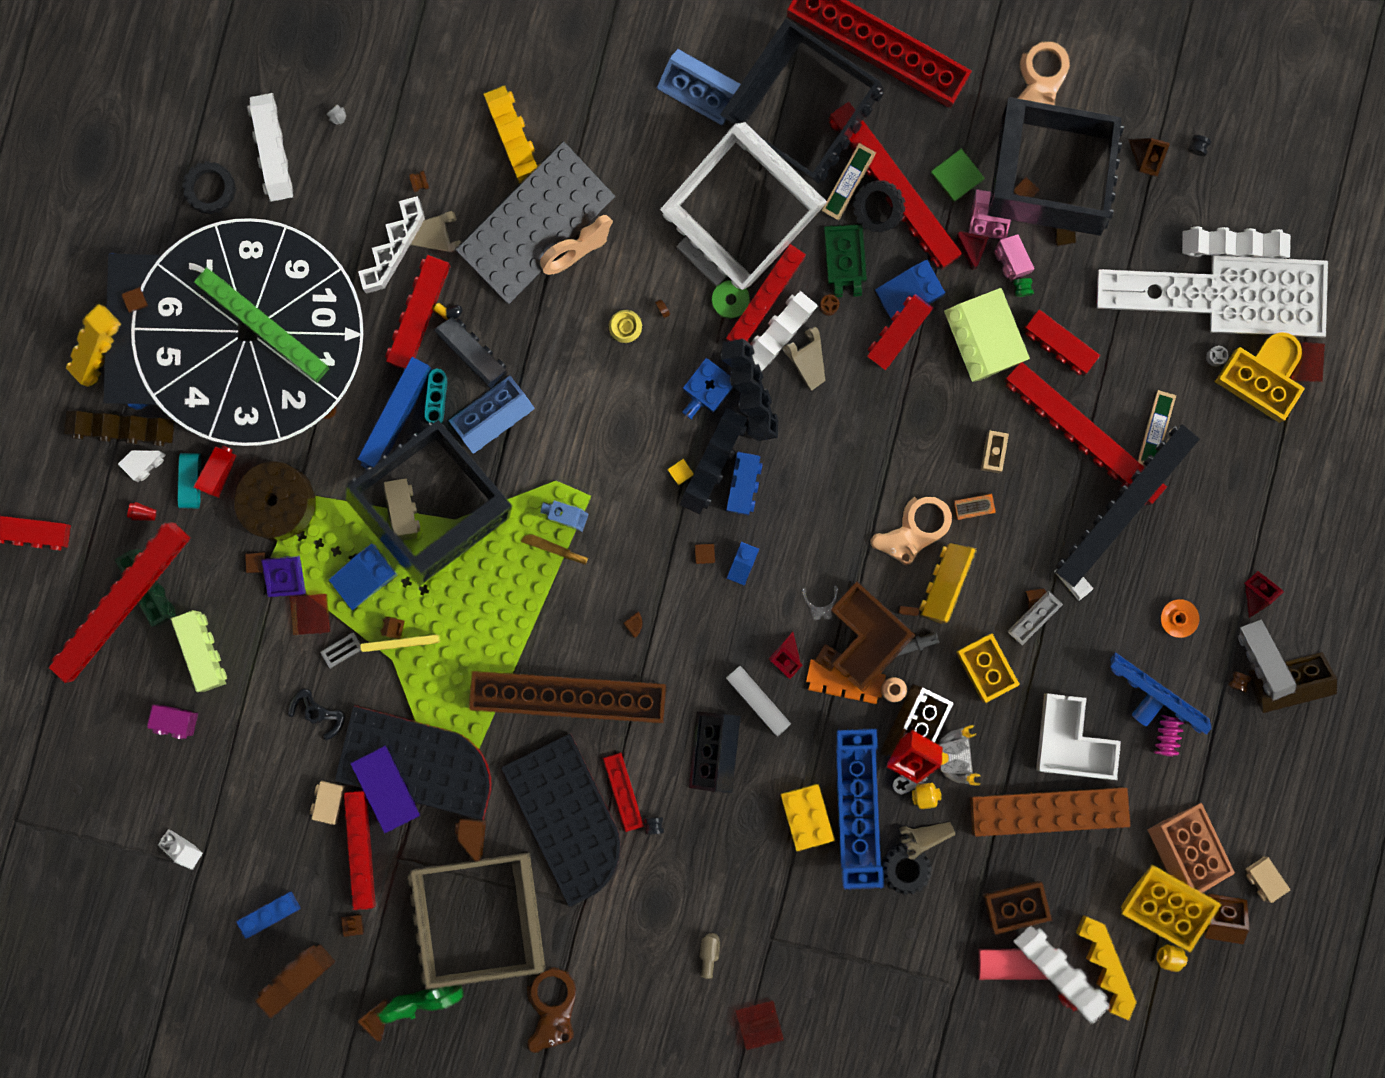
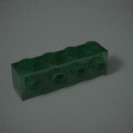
M140 549L130 550L116 558L115 562L120 571L123 573L128 567H131L135 563V557L142 551ZM156 580L138 602L151 627L162 625L176 616L173 604L168 601L164 588Z

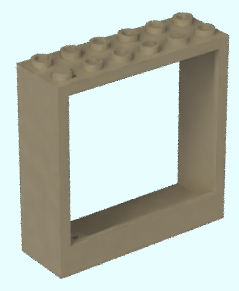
M530 852L486 858L480 861L472 860L416 868L411 871V875H408L409 886H413L414 891L411 895L412 906H416L414 924L415 926L418 925L419 932L416 934L417 945H421L419 962L420 965L424 966L421 977L422 983L426 984V989L544 972L545 960ZM512 862L526 964L436 976L423 874Z

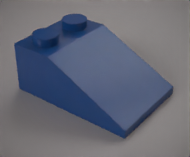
M928 260L908 269L875 289L890 319L897 311L901 313L905 307L902 304L909 295L913 297L916 294L930 304L945 294Z
M370 544L332 576L329 581L351 610H354L398 576V574L376 545Z

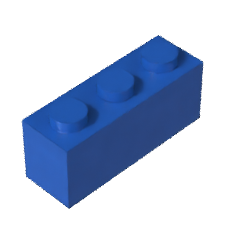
M290 892L237 921V924L246 939L301 908L293 893Z

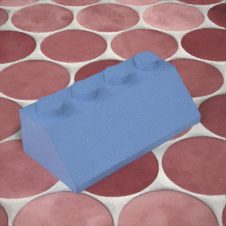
M677 49L669 59L657 89L723 125L725 120L720 114L741 84Z
M508 376L451 418L449 422L474 454L535 408L513 378Z

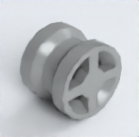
M1223 346L1213 347L1207 353V362L1215 367L1222 365L1228 359V351Z

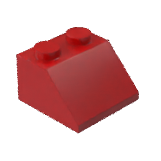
M912 730L900 739L887 763V767L918 784L942 766L943 747Z

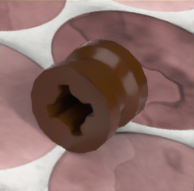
M424 170L416 175L413 173L409 174L414 193L418 192L419 189H429Z
M826 295L820 302L821 312L828 316L834 315L839 308V300L834 295Z
M1234 671L1232 674L1233 679L1229 682L1228 686L1246 693L1248 690L1247 684L1251 682L1252 678Z

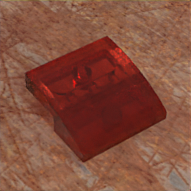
M1299 342L1302 348L1301 359L1289 378L1295 382H1323L1325 344Z
M327 594L290 597L293 635L330 632Z
M774 1001L736 1010L746 1051L784 1041Z

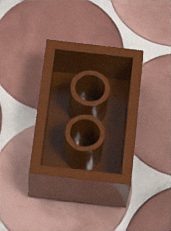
M1041 881L983 894L991 929L994 934L1052 921L1043 882Z

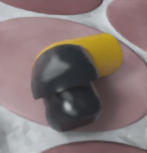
M437 303L433 309L446 320L451 317L456 319L463 312L460 305L445 308L440 303Z

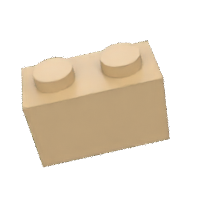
M991 430L987 432L981 464L982 471L1002 472L1009 434Z
M320 781V785H316L314 793L317 796L316 803H312L310 814L313 815L312 820L337 824L346 786Z
M1262 857L1245 869L1248 873L1246 875L1247 879L1252 885L1255 884L1259 889L1257 893L1263 901L1266 900L1272 903L1290 891V888L1268 857Z

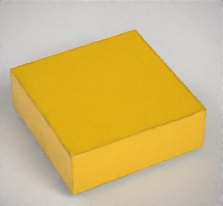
M684 459L668 469L678 486L694 475Z

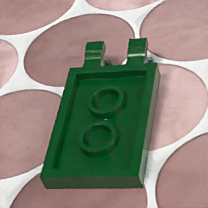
M863 225L824 227L828 284H834V296L837 298H842V286H853V297H861V282L867 281Z

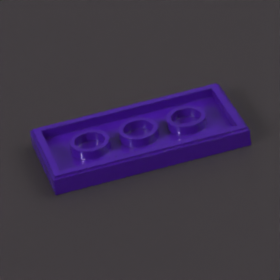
M386 746L351 763L384 833L420 816Z

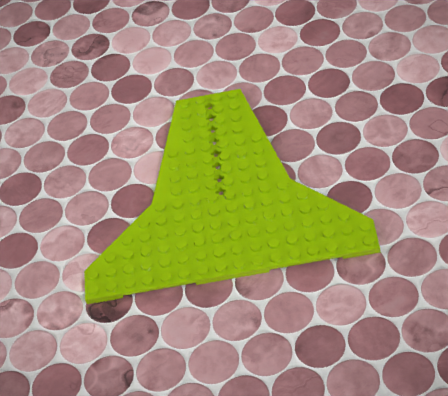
M554 481L507 499L513 505L510 518L426 581L424 584L427 585L429 593H424V595L420 594L419 585L347 501L315 496L316 505L313 517L308 526L303 530L307 538L302 539L300 542L298 541L299 537L294 535L287 540L278 541L270 558L300 555L306 593L370 643L398 640L381 635L380 630L383 629L384 622L382 621L385 619V616L405 621L401 639L439 635V643L380 651L393 661L416 722L460 733L480 749L496 712L469 710L472 671L513 674L564 559L560 555L525 544L521 540L526 535L532 534L568 549L576 530L549 520L548 515L541 513V507L544 502L553 504L555 500L585 511L592 496L561 482ZM372 506L391 528L388 509ZM419 513L414 514L415 520H419L420 532H417V539L402 542L416 556L470 514L456 520ZM323 539L322 543L324 546L316 549L315 540ZM370 544H374L398 576L354 610H351L329 579L351 561L349 559L350 556L358 555ZM339 546V550L342 553L334 557L332 549ZM407 577H409V581L412 582L411 586L407 585L406 588H404L403 583L401 581L402 579H406Z

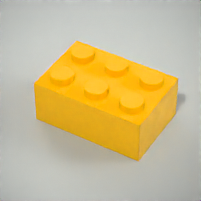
M988 634L956 651L983 703H987L1020 685L993 634Z
M818 784L780 794L796 851L834 841Z

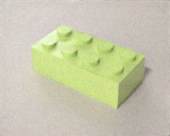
M191 611L171 618L196 691L206 692L225 685L227 675L225 670L220 668L219 661H221L218 651L213 648L214 638L212 633L207 631L206 625H208L205 614Z

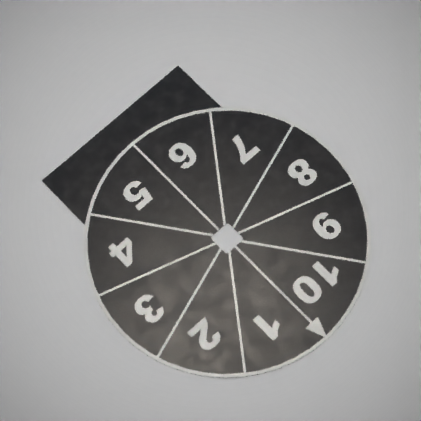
M233 219L207 225L188 234L170 247L163 255L108 254L107 309L121 325L118 327L117 332L110 336L114 342L111 344V348L105 352L104 403L157 404L174 421L201 437L229 445L254 446L279 442L309 429L338 404L350 386L359 365L363 344V319L360 303L352 282L341 264L324 246L309 235L293 227L269 220ZM206 267L328 365L329 370L318 383L313 381L258 335L257 341H238V324L241 321L201 290L194 282ZM140 287L148 306L129 313L122 294Z

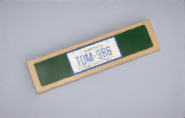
M861 143L858 144L822 211L837 220L840 219L876 152Z
M1159 390L1156 392L1137 460L1143 466H1145L1143 462L1149 455L1154 456L1158 451L1155 448L1165 438L1176 395Z

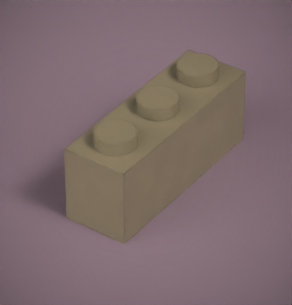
M407 478L384 482L383 489L391 529L401 541L417 539V532H420L419 520H415L414 514H417L415 502L411 503L410 496H413L412 485H408Z

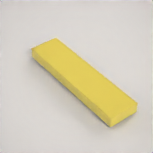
M431 635L360 645L362 652L435 644L440 642V636Z

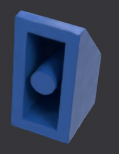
M741 542L727 579L745 586L759 549Z

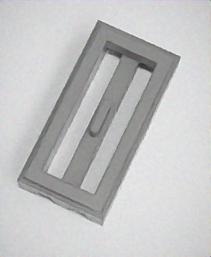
M353 632L320 653L331 669L361 651V645ZM351 638L353 639V642L327 657L326 653ZM355 645L357 646L356 649L352 650L351 652L347 653L346 655L342 656L332 663L330 662L331 659L338 656L339 654L345 652L346 650L350 649Z

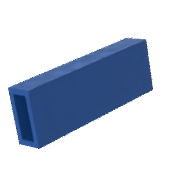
M413 357L411 358L358 457V460L362 462L361 466L365 469L370 466L373 468L383 456L389 455L428 381L429 373L432 371L429 365Z

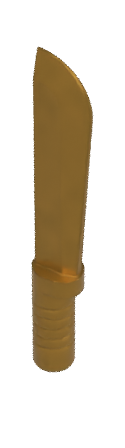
M532 534L526 535L521 540L525 544L584 565L588 561L587 557L570 552V549Z

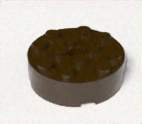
M265 462L253 467L242 477L236 489L234 505L239 521L252 534L270 541H284L300 534L310 523L315 511L316 497L310 484L311 482L302 472L285 463ZM278 498L277 503L274 505L273 500Z

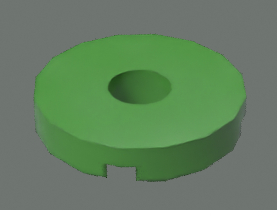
M731 280L719 284L712 296V304L715 311L723 318L728 319L740 317L750 301L747 289L736 288L731 283ZM728 295L736 297V302L733 305L726 303L725 298Z

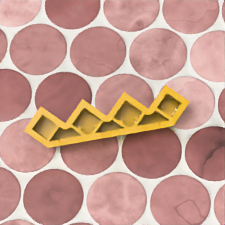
M502 86L485 93L484 96L520 184L537 167L532 154L535 149L531 140L527 142L522 128L525 127L522 117H517L512 103L515 102L512 92H507L506 87Z
M98 305L85 317L83 322L85 328L80 330L77 337L79 344L73 348L70 356L73 360L66 366V369L81 385L87 387L95 384L101 375L98 369L105 363L104 353L111 348V344L114 342L110 336L114 335L121 325L109 310L101 305Z
M1083 915L1076 933L1093 941L1086 959L1103 966L1097 985L1114 992L1107 1010L1129 1020L1136 1000L1104 924Z

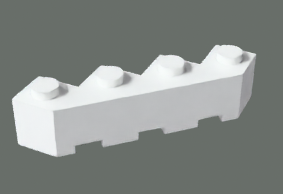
M273 94L250 97V105L247 106L249 116L253 120L255 131L252 134L254 142L258 145L260 155L258 157L259 168L263 170L265 180L263 184L264 193L269 195L270 202L293 197V187L288 173L287 158L283 148L282 133L277 119V107Z
M418 196L399 201L404 220L386 224L390 243L372 248L377 266L358 271L365 293L385 289L425 220Z
M1191 227L1190 230L1183 231L1182 254L1193 257L1212 255V257L1290 258V235L1283 233V230H1271V233L1262 234L1256 232V229H1244V232L1235 233L1229 231V228H1217V231L1208 232L1202 230V227Z
M801 291L796 296L792 294L786 301L788 306L778 317L774 315L768 322L770 327L761 337L757 335L751 342L755 354L752 355L755 364H759L761 371L772 362L782 347L789 342L801 325L807 321L818 305Z
M1030 926L1014 943L1056 985L1057 989L1077 1007L1078 1011L1093 1023L1109 1007L1104 1001L1106 999L1105 995L1099 989L1097 991L1093 990L1085 982L1086 976L1079 969L1075 971L1065 961L1066 955L1060 949L1055 950L1045 940L1047 936L1042 930H1035Z

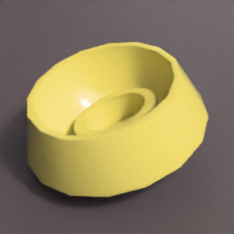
M630 310L618 311L610 320V334L619 342H632L641 333V319Z

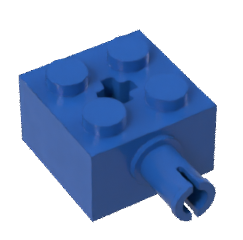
M706 358L683 387V391L692 400L682 413L685 416L688 414V418L692 420L693 416L702 406L714 414L734 388L730 383V375ZM713 382L714 389L709 388L707 390L706 383Z

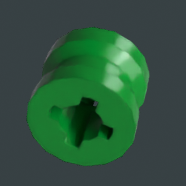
M1032 278L1013 281L1014 286H1016V291L1014 292L1016 297L1034 294V290L1031 288Z

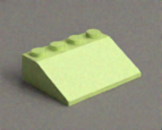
M1002 288L944 310L972 382L982 380L1030 359Z

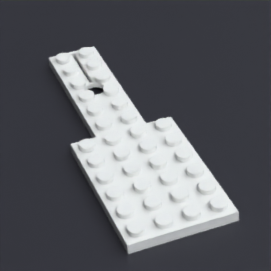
M1213 256L1212 275L1098 270L1097 309L1209 313L1210 332L1274 335L1284 332L1293 336L1326 337L1328 261ZM1150 285H1157L1161 289L1162 294L1158 299H1152L1148 296L1147 289Z

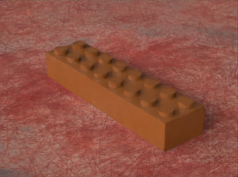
M1125 787L970 797L972 834L975 837L1130 827L1128 789Z

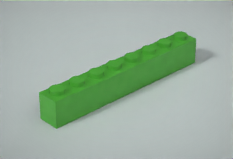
M206 267L194 281L201 290L316 383L329 370L327 364L209 268Z

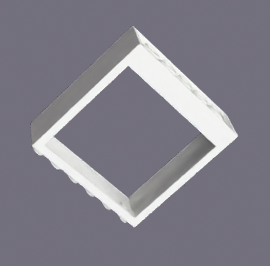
M743 122L735 124L660 210L667 221L673 222L677 226L676 229L684 236L686 235L695 248H700L704 252V257L708 261L714 262L718 266L717 269L723 275H727L732 279L731 283L736 288L743 290L751 286L825 206L827 201L750 126ZM735 143L744 150H747L809 210L751 275L680 206Z

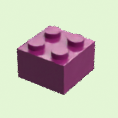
M153 705L147 728L153 729L152 733L161 735L172 733L171 737L187 739V736H193L198 713L165 705Z

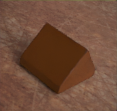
M1045 588L1026 591L1028 610L1046 593Z

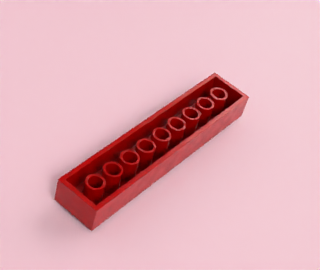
M793 0L787 9V17L950 109L972 70L848 0Z

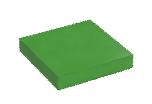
M962 149L931 171V174L953 202L957 201L985 179Z

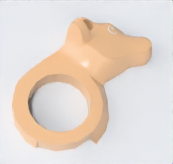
M1041 42L1034 46L1029 53L1022 54L1020 69L1028 86L1018 99L1055 105L1056 94L1069 69L1068 54L1063 47L1053 42ZM1045 50L1055 53L1060 60V71L1053 77H1042L1037 74L1032 65V60L1036 53Z
M602 215L594 223L584 227L580 231L581 233L577 240L567 239L552 246L540 260V267L547 275L559 273L590 251L603 246L607 242V236L613 220L607 215ZM568 251L563 257L552 262L558 255Z
M914 497L907 503L904 509L902 527L885 534H875L870 540L871 546L899 560L902 564L909 565L913 562L917 553L941 539L948 532L952 523L951 511L944 501L936 497H924L921 499ZM923 504L938 506L944 516L941 528L933 533L921 531L914 521V514L917 508Z

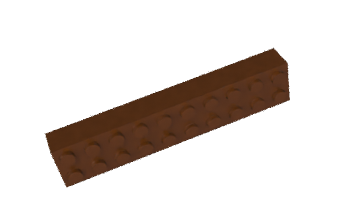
M472 671L469 710L663 723L666 684Z

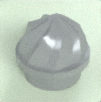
M338 104L326 114L329 117L328 120L335 124H342L346 119L344 108H340Z

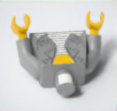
M973 725L967 726L964 729L950 731L941 738L940 744H938L943 747L942 766L939 767V771L943 772L946 778L956 783L980 785V783L974 782V777H981L980 774H973L969 738L975 736L976 733L970 734L969 728H973Z

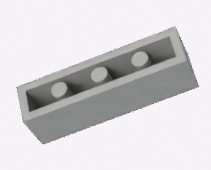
M1262 619L1240 627L1238 640L1241 646H1245L1248 660L1254 663L1257 677L1259 679L1262 678L1266 694L1270 695L1272 700H1276L1294 693L1296 683Z

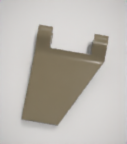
M450 211L424 220L410 245L446 252H457L455 248L461 242L458 240L450 243L445 224L456 221L455 213Z
M816 327L809 328L804 332L811 342L797 351L794 342L782 347L784 353L792 360L810 391L825 382L821 338Z
M951 822L911 829L906 826L899 828L901 834L907 833V835L900 837L902 843H907L906 847L908 850L914 849L912 852H907L909 859L916 858L925 850L955 835Z

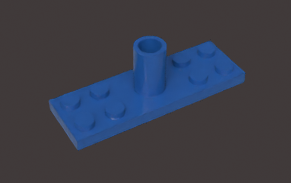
M1116 652L1111 657L1112 672L1119 677L1123 675L1128 679L1127 682L1135 688L1140 687L1148 693L1132 713V716L1138 722L1148 726L1163 705L1176 713L1175 716L1183 722L1187 720L1192 724L1191 727L1198 733L1204 732L1207 735L1211 730L1210 718Z

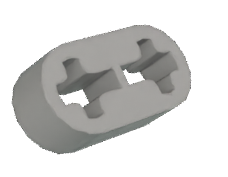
M900 775L894 779L892 787L895 792L904 794L914 789L918 784ZM927 777L924 778L918 784H923L926 781ZM901 780L902 782H905L908 780L909 783H907L904 786L905 789L902 790L900 788H896V786L898 785L897 781Z

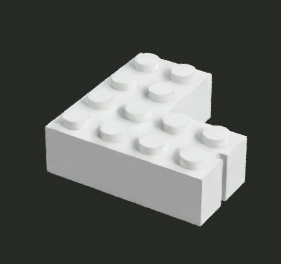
M1044 694L1036 770L1117 780L1121 741L1082 737L1086 698Z

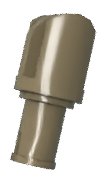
M709 933L701 941L699 957L703 960L701 977L713 978L714 962L719 959L720 941L717 934Z

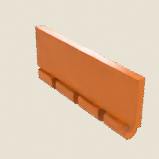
M811 659L806 682L810 683L808 689L810 691L822 693L823 686H827L825 694L841 697L842 690H845L844 698L859 701L861 694H864L863 702L876 704L878 697H882L881 686L885 681L886 675L880 674L862 692L835 666L832 671H829Z

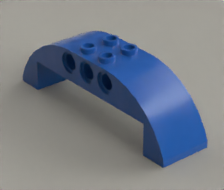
M877 729L837 731L838 827L844 889L883 887V869L880 866L876 771Z

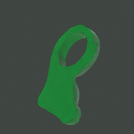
M461 984L429 988L416 993L397 996L377 1015L381 1023H391L396 1019L409 1017L412 1020L415 1019V1011L419 1008L427 1011L438 1010L458 1002L464 995Z

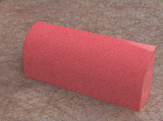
M978 949L979 980H1049L1020 949Z

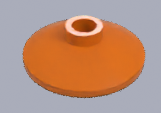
M1182 599L1173 600L1163 608L1161 624L1169 635L1177 638L1187 637L1197 629L1199 613L1191 602ZM1177 615L1181 616V622L1175 620Z

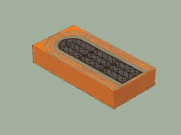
M992 494L954 501L957 520L996 513Z

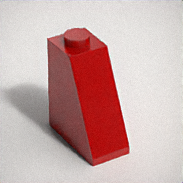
M223 445L221 449L215 446L194 488L219 498L237 456L232 453L233 449Z

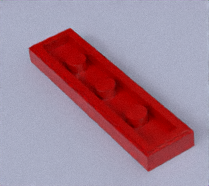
M622 752L603 758L625 832L644 827Z

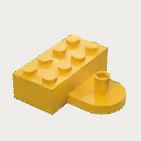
M1281 332L1270 336L1264 342L1256 357L1239 347L1233 352L1215 383L1277 422L1285 421L1305 389L1289 378L1301 359V345L1293 335Z

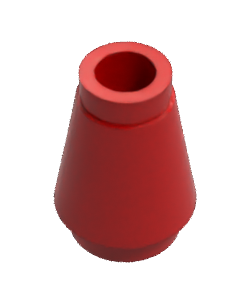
M137 502L130 503L127 518H131L132 521H155L157 510Z

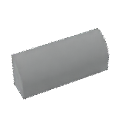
M741 666L726 677L729 683L777 737L790 726L789 720Z

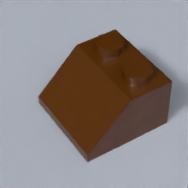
M462 818L460 822L456 823L455 834L458 835V840L473 859L480 861L483 857L486 820Z
M1209 894L1208 897L1219 902L1221 906L1204 930L1205 938L1244 944L1249 932L1247 900Z

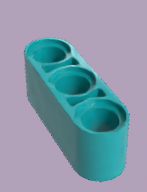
M441 369L432 370L428 376L425 419L428 423L436 422L429 419L430 414L435 411L439 413L437 420L442 423L444 419L448 380L446 374ZM436 374L443 375V380L440 383L433 381ZM434 393L441 394V399L438 402L431 400Z
M180 453L179 508L199 509L201 490L194 488L201 474L202 460L200 453Z

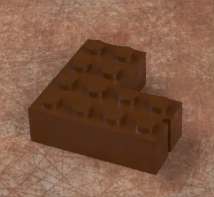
M858 582L831 609L859 635L833 665L857 688L864 692L916 635Z
M321 944L317 947L313 945L300 954L294 962L289 964L272 980L274 985L271 986L269 984L258 993L259 998L255 1001L272 1018L336 961Z

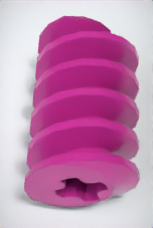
M1161 715L1166 720L1159 722L1164 726V728L1158 729L1163 735L1157 736L1161 743L1155 744V746L1160 751H1155L1154 753L1171 757L1179 755V752L1174 750V748L1181 746L1176 740L1182 739L1177 733L1183 732V729L1178 726L1185 724V722L1178 718Z

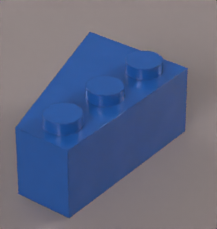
M741 452L737 453L726 512L749 516L750 512H754L755 501L752 500L753 493L758 491L759 482H756L757 474L761 475L763 464L759 463L760 456Z

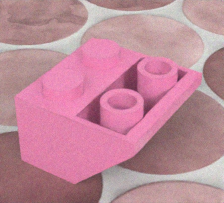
M976 190L969 233L998 239L1007 238L1011 220L988 216L991 192Z
M1019 235L1004 238L998 242L994 252L998 261L1001 260L1004 265L1002 269L1006 278H1010L1013 281L1034 270Z

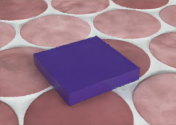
M300 555L262 559L268 597L302 595L306 593Z

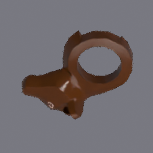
M551 967V969L541 972L534 979L532 986H527L528 1000L540 1015L535 1032L527 1041L528 1050L533 1053L562 1043H568L574 1037L571 1015L576 999V985L573 978L565 970ZM549 976H556L562 979L568 988L566 1000L557 1006L544 1004L538 995L540 982Z

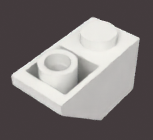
M131 451L118 465L134 481L139 482L140 480H145L150 475L149 471L153 467L157 468L161 465L166 455L161 451Z
M170 829L167 830L158 844L172 860L190 869L194 868L203 854L195 845Z

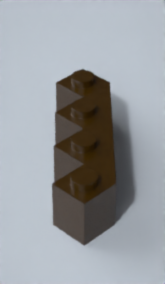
M67 411L64 434L72 435V439L83 440V437L99 438V441L110 442L111 439L126 440L127 444L150 442L153 443V446L164 447L165 443L173 442L174 420Z

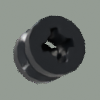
M1193 135V143L1189 146L1188 150L1195 155L1206 156L1208 153L1207 147L1211 145L1212 141L1202 135Z
M663 817L645 818L644 823L647 826L645 834L664 833L662 828Z

